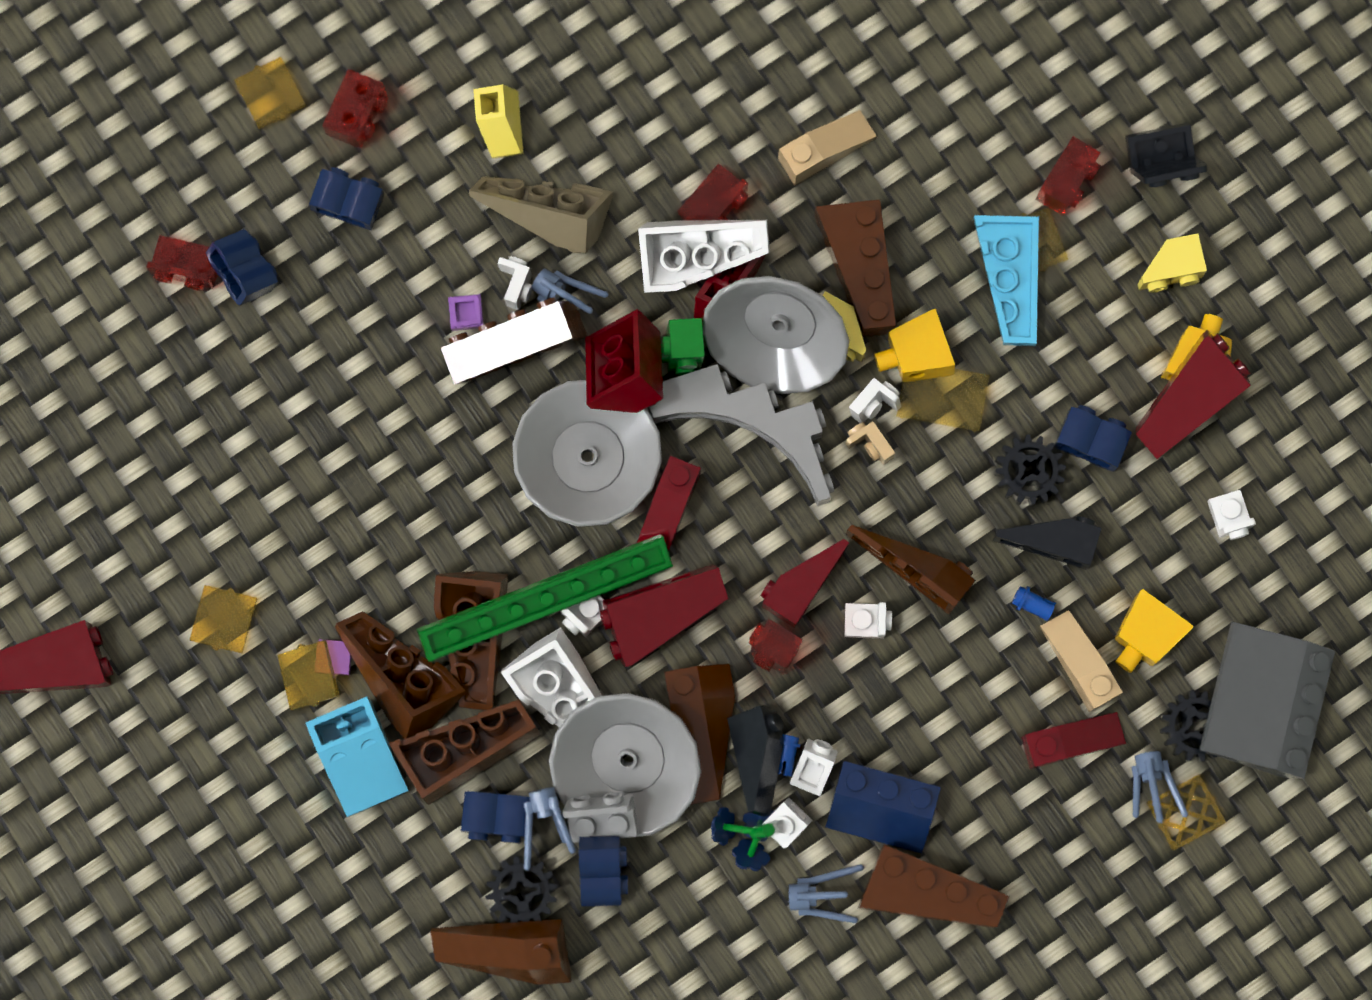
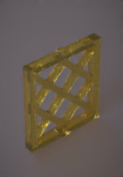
M1200 774L1177 786L1179 790L1192 783L1189 794L1181 791L1179 793L1182 797L1188 798L1185 806L1188 816L1199 819L1196 830L1185 827L1187 817H1182L1180 825L1169 822L1172 811L1181 813L1178 807L1173 806L1175 801L1173 795H1171L1169 805L1161 803V807L1166 808L1167 813L1165 820L1162 823H1158V828L1162 830L1173 851L1226 823L1215 803V798L1211 796ZM1196 784L1201 785L1206 794L1205 799L1194 796ZM1168 790L1159 795L1160 800L1172 794L1171 791ZM1150 800L1146 803L1156 819L1153 801ZM1192 800L1203 803L1201 814L1189 811ZM1208 805L1213 807L1217 814L1216 819L1205 816ZM1204 820L1214 823L1201 831ZM1167 826L1179 830L1176 841L1172 840L1169 836ZM1183 831L1195 834L1180 842Z

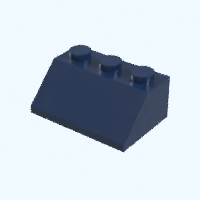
M843 761L825 828L922 854L941 787Z

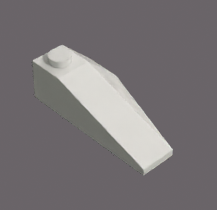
M767 220L647 222L638 228L644 293L677 291L770 252Z
M561 627L535 642L501 671L510 687L527 706L530 704L545 716L544 719L552 725H557L559 728L574 709L598 696H602L582 658Z

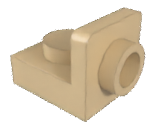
M873 421L868 425L861 422L847 432L850 436L845 442L848 449H851L865 439L867 443L864 447L874 461L879 459L885 465L894 459V450Z

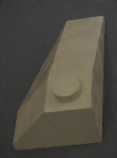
M482 177L469 190V196L555 246L568 249L573 253L586 254L600 237L613 192L583 184H572V189L553 188V182L542 181V185L525 186L524 182L520 179Z

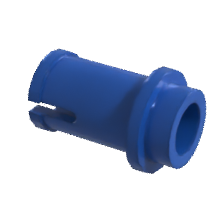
M1020 586L1012 600V604L1017 606V610L1022 608L1045 621L1049 620L1056 605V602L1031 592L1029 586L1026 588Z
M782 734L784 745L778 774L781 775L782 765L785 761L783 775L792 777L797 747L801 748V744H798L799 737Z

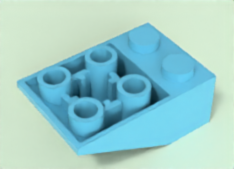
M368 697L305 722L317 753L347 817L409 791L374 705Z

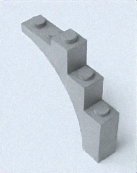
M718 364L663 381V399L655 405L648 407L655 424L676 419L704 418L727 422L749 430L774 445L793 463L806 481L817 506L830 503V493L835 492L829 473L823 475L820 462L824 461L819 443L813 444L812 442L822 438V428L826 427V422L821 408L815 410L813 401L775 413L774 410L779 408L774 390L768 391L765 383L727 394V391L732 390L727 372L720 373Z

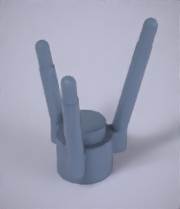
M546 268L543 269L532 284V290L539 294L538 301L541 302L553 297L557 301L562 297L588 314H591L593 309L566 292L565 284L603 298L608 297L606 291L567 277L558 270L552 273Z
M1160 751L1136 755V766L1131 767L1133 774V817H1139L1142 777L1143 783L1149 782L1156 820L1158 823L1163 822L1156 782L1162 779V774L1181 815L1187 817L1188 812L1170 773L1168 760L1162 761Z
M555 787L529 792L530 801L523 803L526 814L524 869L526 871H529L531 868L533 813L535 812L537 813V818L552 816L562 843H566L571 854L576 852L559 807Z
M860 864L810 878H797V884H789L790 910H799V916L812 915L842 922L857 923L858 918L854 916L810 908V906H817V900L847 898L848 893L846 891L816 892V886L809 885L862 871L864 866Z

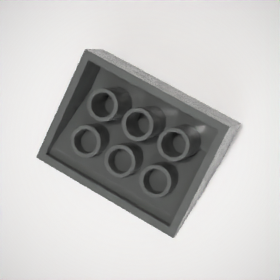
M1231 622L1200 751L1282 778L1304 779L1335 650L1302 639Z

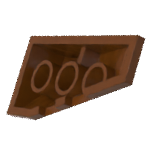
M851 525L846 532L848 537L948 615L976 581L971 577L973 574L972 570L960 561H957L955 564L949 559Z
M480 571L437 574L434 593L436 619L441 620L507 594L508 574ZM503 633L448 654L451 666L450 672L465 690L464 696L458 701L459 707L489 710L494 707Z
M362 611L336 623L335 629L381 709L404 739L432 728L464 696L465 690L446 667L438 662L435 664L429 662L420 655L421 650L413 645L408 647L394 637L393 631Z
M730 664L694 666L665 671L670 709L682 719L696 741L701 775L695 799L690 805L720 800L730 734L727 718L732 717L735 700Z
M563 919L431 928L430 930L436 962L537 985L571 983L572 978Z

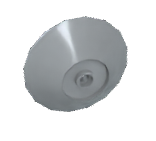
M772 276L743 278L718 290L704 310L703 336L710 355L729 375L750 387L765 383L768 391L774 390V393L777 394L809 392L832 381L846 363L850 340L842 317L824 296L799 282Z
M586 380L567 381L541 394L522 415L512 443L514 473L527 499L549 518L577 527L607 525L633 512L652 491L662 463L660 432L648 409L645 408L638 413L590 409L586 403ZM585 452H592L594 454L592 461L585 462L582 460V455Z
M630 693L598 696L574 709L555 733L549 757L553 787H555V791L564 806L567 800L578 795H589L590 798H598L610 792H622L623 795L633 794L639 831L636 837L653 835L677 822L695 799L701 775L697 743L682 719L658 701ZM629 754L633 757V761L626 762L622 756Z

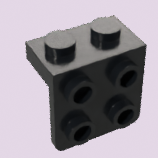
M1188 122L1125 135L1130 173L1144 184H1148L1149 187L1167 185L1168 180L1180 178L1182 181L1194 180L1200 177L1199 173L1208 171L1207 164L1195 156L1191 124Z

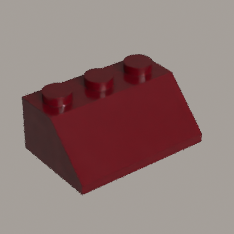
M639 309L585 337L586 403L590 409L638 413L663 399L661 333Z

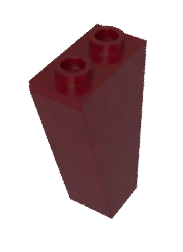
M1208 330L1202 333L1136 426V435L1156 459L1251 386L1247 377L1251 372L1239 358L1235 361L1232 360L1226 352L1230 347L1218 333L1215 336H1212Z
M711 564L603 600L604 610L599 611L605 630L611 629L614 641L609 642L614 660H620L625 667L635 664L726 601L728 596L719 567Z
M83 620L0 650V694L102 688L112 685L109 676L113 675V670L108 657H102L99 645L103 644V640L98 627H92L91 623Z

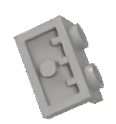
M610 792L598 798H590L589 795H578L567 800L563 810L564 818L568 819L573 843L579 842V837L619 836L620 838L636 837L639 832L633 794L623 795L622 792Z

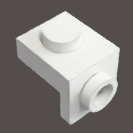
M509 256L507 260L500 257L497 263L499 269L513 275L504 297L507 307L519 310L522 302L527 303L530 298L532 285L529 283L532 278V272L530 267L527 266V262L520 258Z

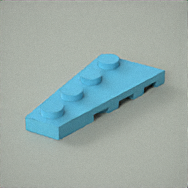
M974 215V223L1003 345L1036 346L1039 217Z

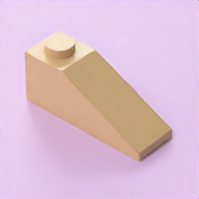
M858 110L809 131L781 147L778 160L795 186L876 139L877 136L861 110Z
M1069 610L1040 626L1089 712L1123 693L1107 664Z

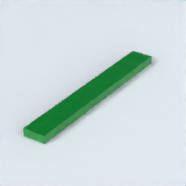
M659 534L417 628L416 630L426 659L429 662L673 567L664 536Z

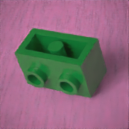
M702 318L669 320L661 343L662 363H667L668 372H675L676 376H681L701 369L705 357Z

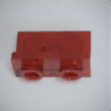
M718 163L681 206L677 214L684 220H728L726 215L734 207L738 210L749 196L746 193L748 191V182L744 179L740 181Z
M159 235L152 262L148 261L146 266L151 275H154L153 279L172 284L173 280L185 282L184 286L189 289L203 291L204 287L214 289L217 273L206 255L208 246Z

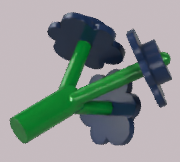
M721 807L718 815L712 820V840L725 846L728 840L734 837L735 832L744 833L745 836L752 838V841L749 839L740 840L738 846L733 848L732 855L736 857L735 864L740 869L750 868L752 871L757 872L761 869V866H766L770 861L769 854L764 852V846L759 841L764 842L774 834V826L770 823H763L775 810L771 809L770 815L766 817L746 812L743 815V821L746 824L740 826L734 824V813H731L727 807Z

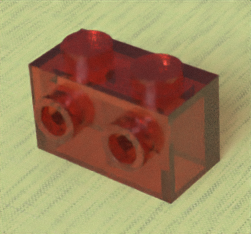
M348 69L322 125L325 134L361 149L364 141L369 142L373 136L376 126L373 122L377 113H382L387 105L388 95H386L384 83Z
M1073 136L1040 188L1036 200L1061 215L1065 214L1069 206L1075 208L1084 194V191L1080 189L1084 181L1087 179L1091 182L1101 166L1097 163L1101 152Z
M768 619L765 626L759 623L749 638V644L752 645L750 654L754 656L753 662L762 669L770 672L771 668L784 675L801 648L803 639Z

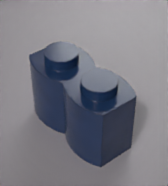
M331 167L330 171L321 170L309 202V207L312 211L321 215L372 230L384 197L383 189L379 188L380 184L372 179L362 177L360 181L349 178L348 172Z
M245 229L212 242L206 251L211 266L223 279L227 291L239 306L270 293L278 283L277 272L274 266L261 256L257 239L251 236Z
M1079 405L1078 408L1071 407L1054 447L1114 472L1119 466L1132 432L1126 429L1127 425L1120 420L1108 418V421L1095 416L1096 411L1083 405Z
M465 791L461 832L468 833V839L488 841V835L501 836V842L521 844V838H525L526 814L523 803L530 801V797Z
M619 836L579 837L581 907L622 905V895H628V875H621V867H627V847L620 846Z

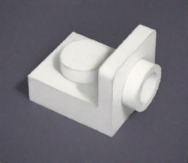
M873 378L849 406L851 415L859 423L865 422L868 418L872 419L880 411L882 401L898 411L901 408V402L898 397L900 393L887 381L881 384Z
M1241 490L1214 497L1207 501L1219 538L1228 535L1230 540L1242 538L1249 535L1248 529L1256 525L1254 518L1250 519Z
M599 595L563 609L561 611L565 617L562 621L563 625L575 636L580 632L586 638L602 622L599 611L604 610L602 604L604 599Z
M879 602V604L845 603L844 637L883 639L885 631L891 630L892 611H886V602Z
M807 739L790 784L821 796L838 751L833 749L832 745L826 741Z
M788 798L763 824H772L775 832L771 837L783 848H787L813 820Z

